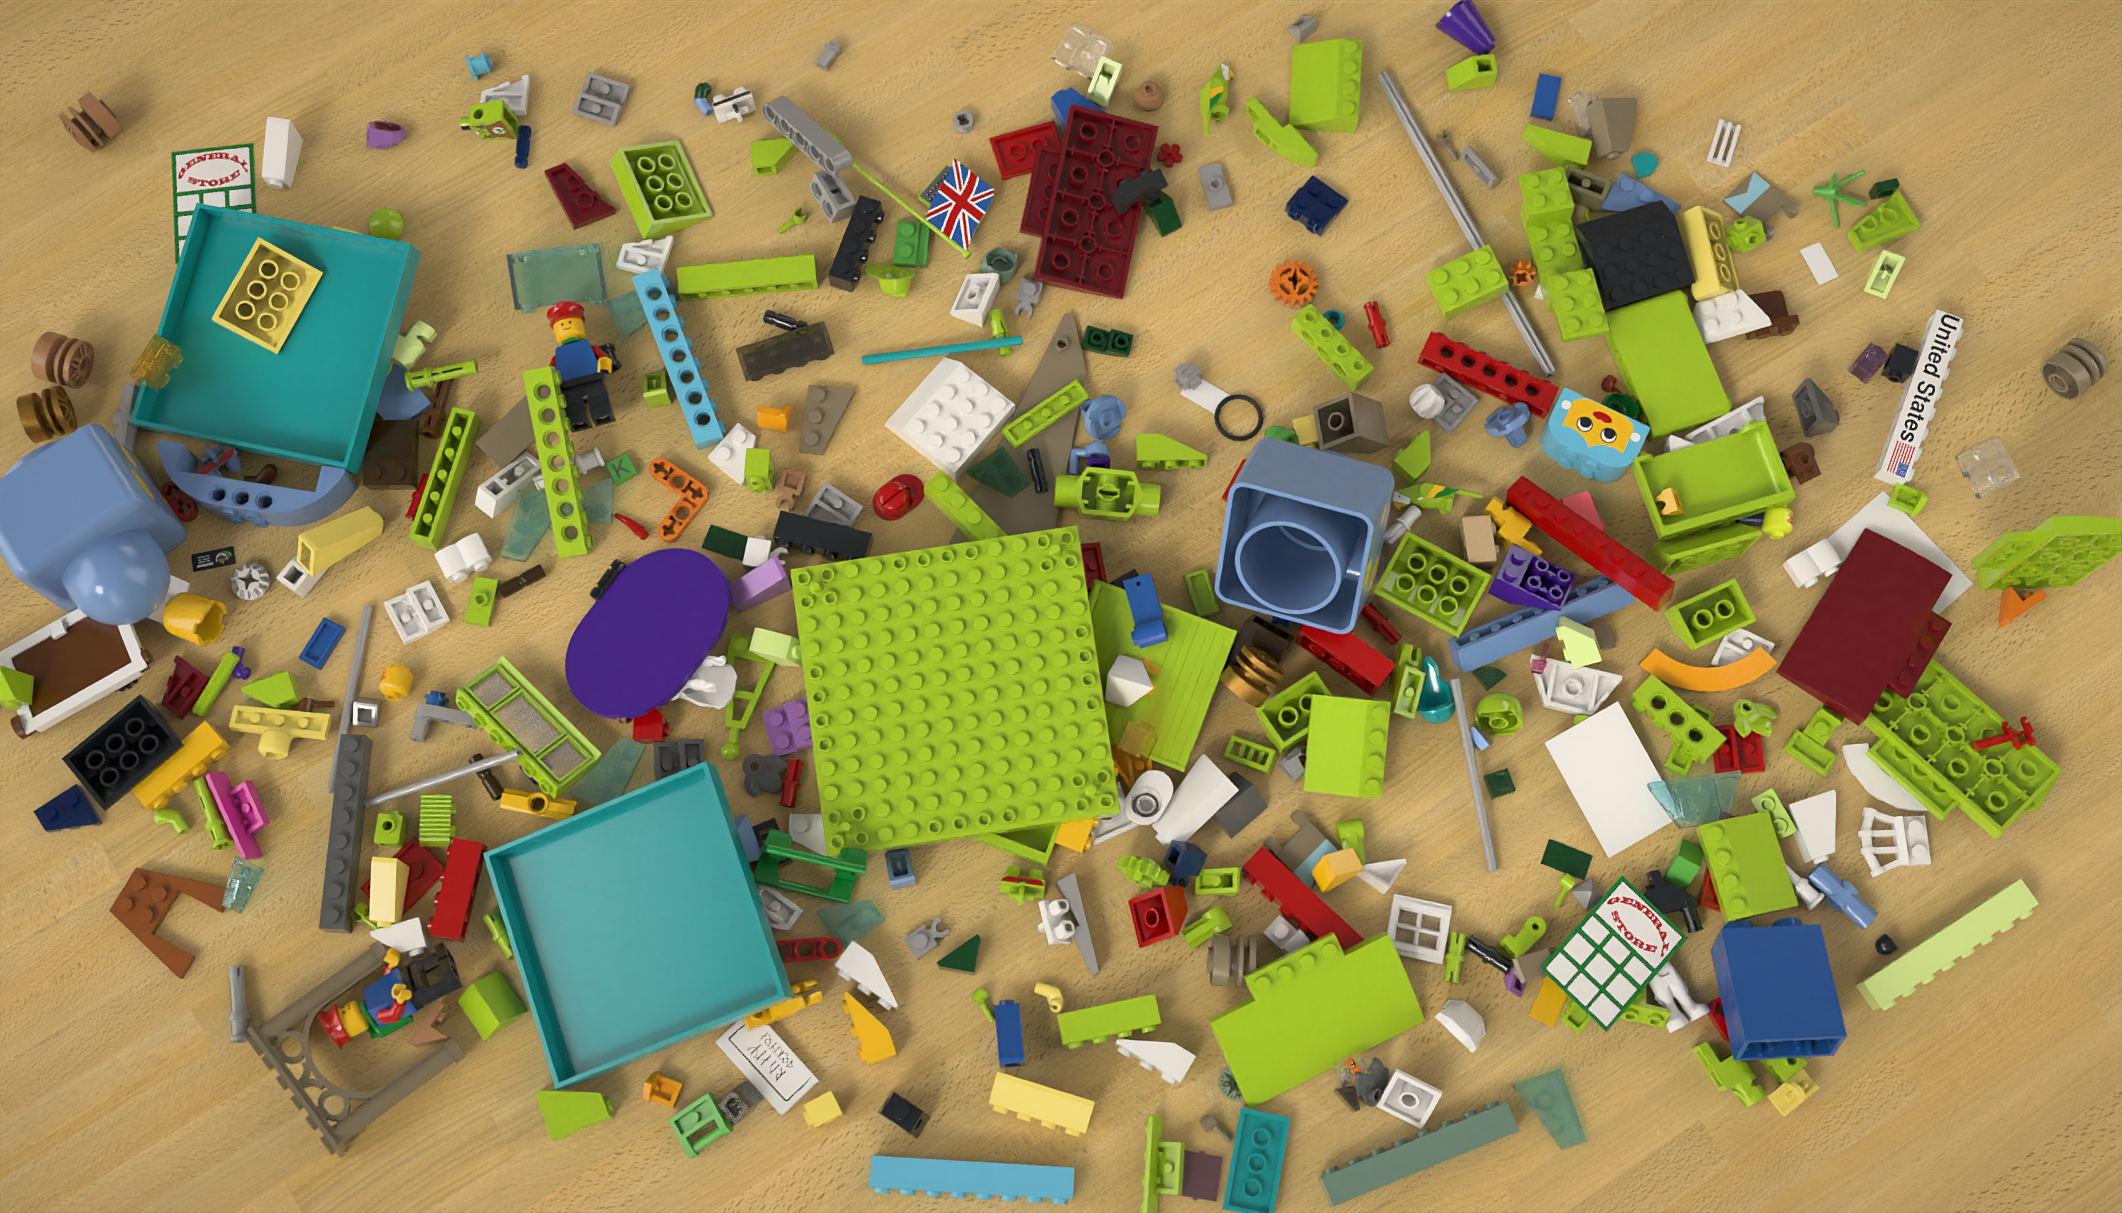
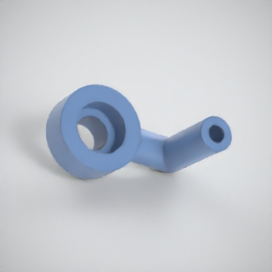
M1092 441L1086 448H1073L1070 453L1069 475L1078 476L1079 457L1109 458V447L1105 445V442Z

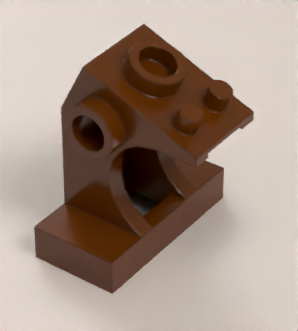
M1799 442L1779 453L1786 473L1787 469L1792 471L1787 474L1789 480L1796 477L1800 485L1821 475L1814 458L1815 451L1809 443Z

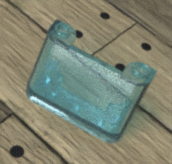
M603 242L507 254L515 310H522V314L536 312V307L554 305L561 301H590L591 306L605 304L604 300L609 299Z

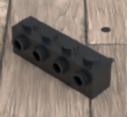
M862 195L859 196L828 274L830 286L852 293L855 284L859 283L861 268L863 264H866L869 257L868 250L870 245L874 244L877 236V227L884 219L885 211L882 210L881 201Z
M782 510L780 511L773 534L774 542L778 547H783L787 550H791V548L799 549L801 553L813 556L814 553L823 555L824 559L834 562L837 559L848 561L869 557L874 541L872 533Z

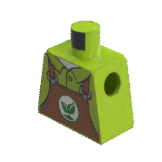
M503 99L474 104L470 107V116L461 117L460 119L463 131L473 130L482 140L518 139L519 119Z

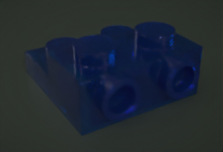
M1312 175L1304 186L1299 188L1286 203L1285 212L1292 220H1298L1305 225V228L1310 233L1321 237L1348 205L1349 200Z

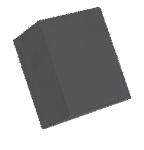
M1236 771L1228 779L1239 791L1212 816L1214 821L1231 839L1267 809V805L1254 784Z

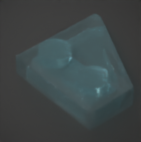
M607 478L598 484L583 489L584 501L582 502L583 511H586L588 514L589 523H613L614 478ZM567 502L564 505V513L570 516L574 508L571 503Z
M235 855L222 905L242 914L265 869Z
M870 900L819 909L817 911L836 939L839 940L844 950L848 948L852 941L856 943L885 921Z

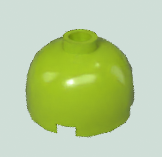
M1502 691L1490 693L1484 696L1476 706L1475 726L1481 732L1482 728L1490 730L1489 735L1504 737L1516 733L1517 728L1520 727L1521 729L1523 727V708L1517 698Z

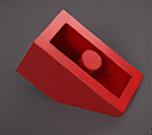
M656 708L648 711L646 715L633 718V740L636 744L665 742L666 737L670 735V723L666 722L664 716Z

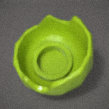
M381 207L375 210L369 218V231L374 237L395 240L400 237L404 230L402 216L392 208Z

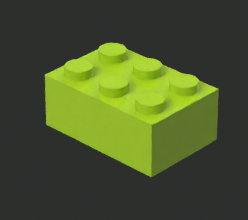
M1489 244L1425 273L1426 283L1445 321L1509 292V283Z

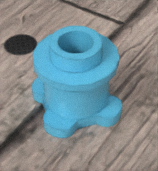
M481 52V55L473 58L465 55L469 70L475 81L478 80V75L486 72L490 74V69L494 68L490 56H485L483 52Z

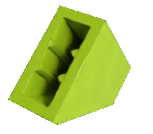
M542 1090L535 1092L551 1140L557 1142L613 1118L611 1112L615 1110L611 1098L606 1097L603 1093Z

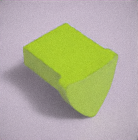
M1896 483L1893 486L1887 506L1907 513L1910 517L1914 518L1924 507L1929 496L1921 490L1918 491Z

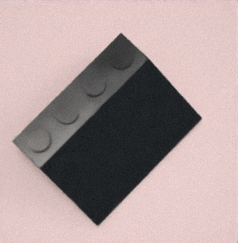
M139 694L65 755L62 760L100 807L107 811L184 747V745L156 706Z

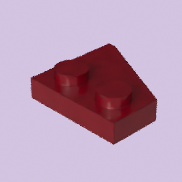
M177 655L174 659L176 663L174 674L169 676L168 688L164 693L161 705L183 720L197 702L210 678Z

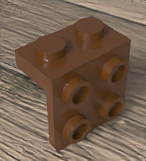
M1776 290L1747 295L1769 317L1772 323L1770 326L1745 333L1747 340H1760L1778 335L1787 336L1792 334L1799 325L1798 315H1788L1782 291Z

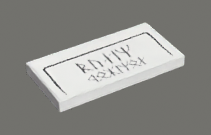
M741 1019L715 1041L781 1116L788 1112L819 1082L815 1075L769 1025L748 1032L743 1019Z

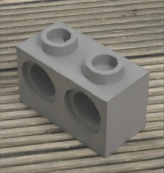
M824 170L814 173L808 187L830 224L850 217L856 202L839 173L833 176L827 174Z

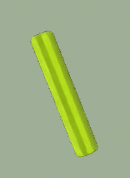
M226 652L192 708L194 714L200 717L206 716L240 659L238 655L233 652Z

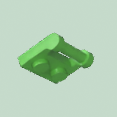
M712 1092L706 1093L668 1119L684 1151L691 1159L699 1155L700 1150L722 1135L727 1136L734 1130ZM715 1120L718 1127L693 1143L690 1137Z

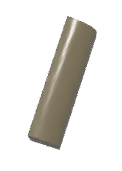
M544 386L541 389V396L544 399L548 398L551 390ZM527 395L475 443V446L501 470L509 465L535 440ZM552 409L547 410L545 413V418L548 422H552L555 419V412Z

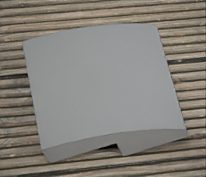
M588 72L582 92H578L572 113L615 127L627 103L632 87L628 84Z

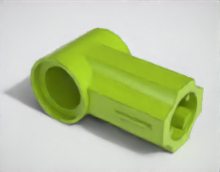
M1352 819L1336 822L1337 839L1341 843L1342 850L1354 848L1362 865L1367 864L1363 845L1364 828L1362 820Z
M1218 905L1202 915L1201 919L1181 930V934L1192 950L1212 938L1213 933H1225L1233 927V924L1221 905Z

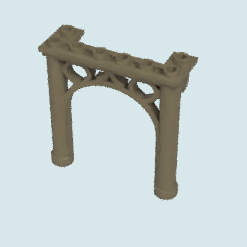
M379 941L373 943L364 954L260 1027L255 1026L252 1028L250 1026L247 1028L251 1035L247 1040L259 1056L264 1053L265 1056L261 1059L269 1070L276 1069L280 1075L276 1080L284 1090L290 1088L294 1094L290 1099L298 1110L304 1108L309 1116L305 1118L313 1130L320 1129L324 1135L320 1138L331 1155L337 1153L340 1158L344 1156L343 1152L347 1150L344 1144L359 1136L366 1126L452 1063H458L465 1058L462 1050L450 1037L384 1086L367 1092H354L342 1089L328 1081L317 1069L310 1050V1034L313 1024L319 1013L328 1005L388 964L383 961L387 951ZM306 1019L302 1034L292 1030L293 1027ZM289 1038L302 1042L301 1052L295 1057H288L282 1051L283 1042ZM305 1058L306 1062L302 1063L303 1074L297 1080L285 1063L298 1064ZM311 1072L316 1079L310 1078ZM317 1087L322 1091L325 1087L328 1090L319 1096L318 1106H316L304 1089ZM329 1096L343 1097L344 1108L341 1113L331 1115L324 1108V1102ZM350 1100H367L349 1114ZM328 1121L337 1122V1123L334 1124V1125L331 1127V1125L328 1123Z

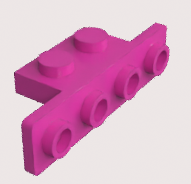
M209 772L205 775L209 788L213 792L239 854L243 860L259 859L263 855L254 834L270 824V821L252 781H244L233 789L225 772Z

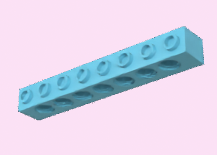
M658 268L631 277L698 451L720 443L724 439L722 434L726 433L722 420L717 421L714 415L715 412H718L714 399H708L706 392L710 391L706 378L701 379L698 371L702 370L698 358H692L690 350L694 349L690 337H684L682 329L686 327L681 315L676 316L674 308L678 306L673 294L668 296L666 288L670 287L666 275H660ZM655 292L662 294L659 299L653 300L650 298ZM662 313L670 314L666 320L658 319ZM674 333L678 335L677 339L674 341L666 340L667 336ZM679 354L686 356L682 362H676L674 359ZM686 375L694 376L692 382H682ZM694 396L702 397L701 402L698 404H692L690 401ZM702 417L710 418V422L706 425L698 423Z

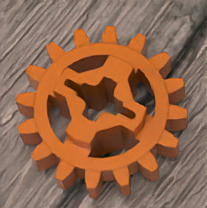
M1294 259L1292 264L1285 260L1284 266L1278 263L1276 270H1272V278L1269 279V285L1272 286L1270 294L1276 293L1274 300L1278 301L1281 299L1283 307L1290 303L1291 309L1294 308L1295 304L1302 308L1304 301L1310 304L1311 297H1316V289L1319 287V282L1316 281L1318 274H1312L1313 266L1305 267L1306 261H1303L1300 265L1297 259ZM1293 278L1296 285L1295 290L1293 289L1294 285H1292Z

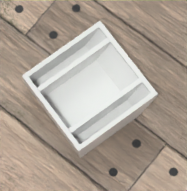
M944 357L884 425L956 482L1013 417L1015 404L963 363Z

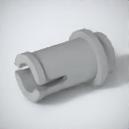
M833 41L825 43V49L815 61V64L824 71H827L834 58L840 55L841 47Z

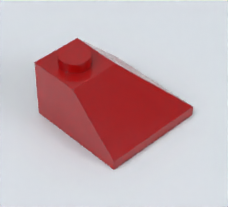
M1183 886L1163 887L1128 900L1139 948H1144L1179 935L1188 912Z

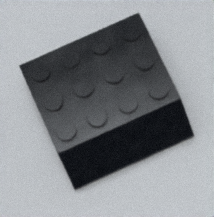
M1662 200L1575 225L1587 268H1592L1604 312L1672 290L1684 289L1696 283L1676 218Z

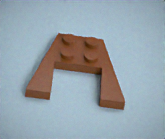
M136 867L109 911L177 977L183 979L196 957L154 934L180 892L223 913L236 891Z

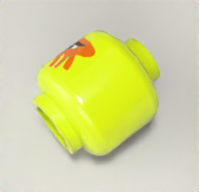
M1785 505L1762 512V531L1770 535L1771 539H1783L1784 535L1793 531V511Z

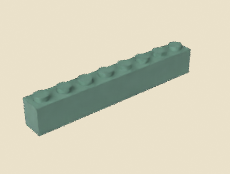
M1497 1100L1485 1105L1486 1111L1477 1114L1476 1110H1472L1463 1114L1462 1121L1454 1123L1453 1119L1438 1124L1440 1129L1431 1133L1430 1128L1416 1133L1417 1139L1408 1142L1407 1138H1403L1393 1142L1394 1148L1385 1151L1381 1147L1369 1152L1371 1157L1362 1161L1360 1156L1346 1162L1348 1166L1346 1168L1338 1170V1167L1334 1166L1324 1170V1176L1319 1178L1330 1207L1518 1132V1126L1508 1103L1500 1105Z

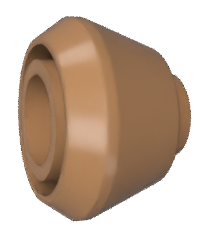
M1146 81L1136 88L1133 98L1135 104L1140 109L1153 111L1162 105L1164 93L1155 82Z

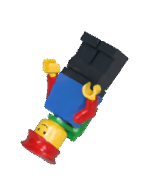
M561 301L548 309L546 314L547 319L550 320V327L554 329L556 340L561 344V346L556 348V355L552 357L549 366L555 367L556 371L559 370L562 384L559 386L561 394H564L566 400L565 417H568L571 432L574 433L593 428L591 419L595 426L616 421L605 383L606 378L602 369H607L609 373L612 372V360L597 345H590L588 340H584L586 337L584 308L576 302Z
M441 942L434 946V953L423 959L412 961L408 967L403 965L398 968L396 966L401 953L393 948H389L383 958V961L389 964L385 965L382 977L363 991L365 1000L363 999L359 1003L351 1001L340 1008L335 1003L329 1011L320 1012L318 1016L319 1021L338 1049L342 1050L345 1043L351 1042L354 1036L365 1030L370 1033L371 1039L377 1037L384 1038L413 1022L412 1014L424 1007L423 1004L431 1003L462 987L455 959L445 944Z

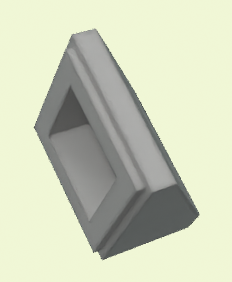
M363 697L356 699L353 702V725L377 728L382 700Z

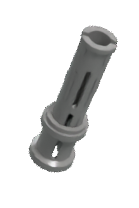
M237 965L228 967L232 1012L228 1017V1022H231L232 1037L229 1038L230 1043L249 1042L247 1038L251 1036L247 1031L251 1014L247 1012L245 966L239 965V968H237Z

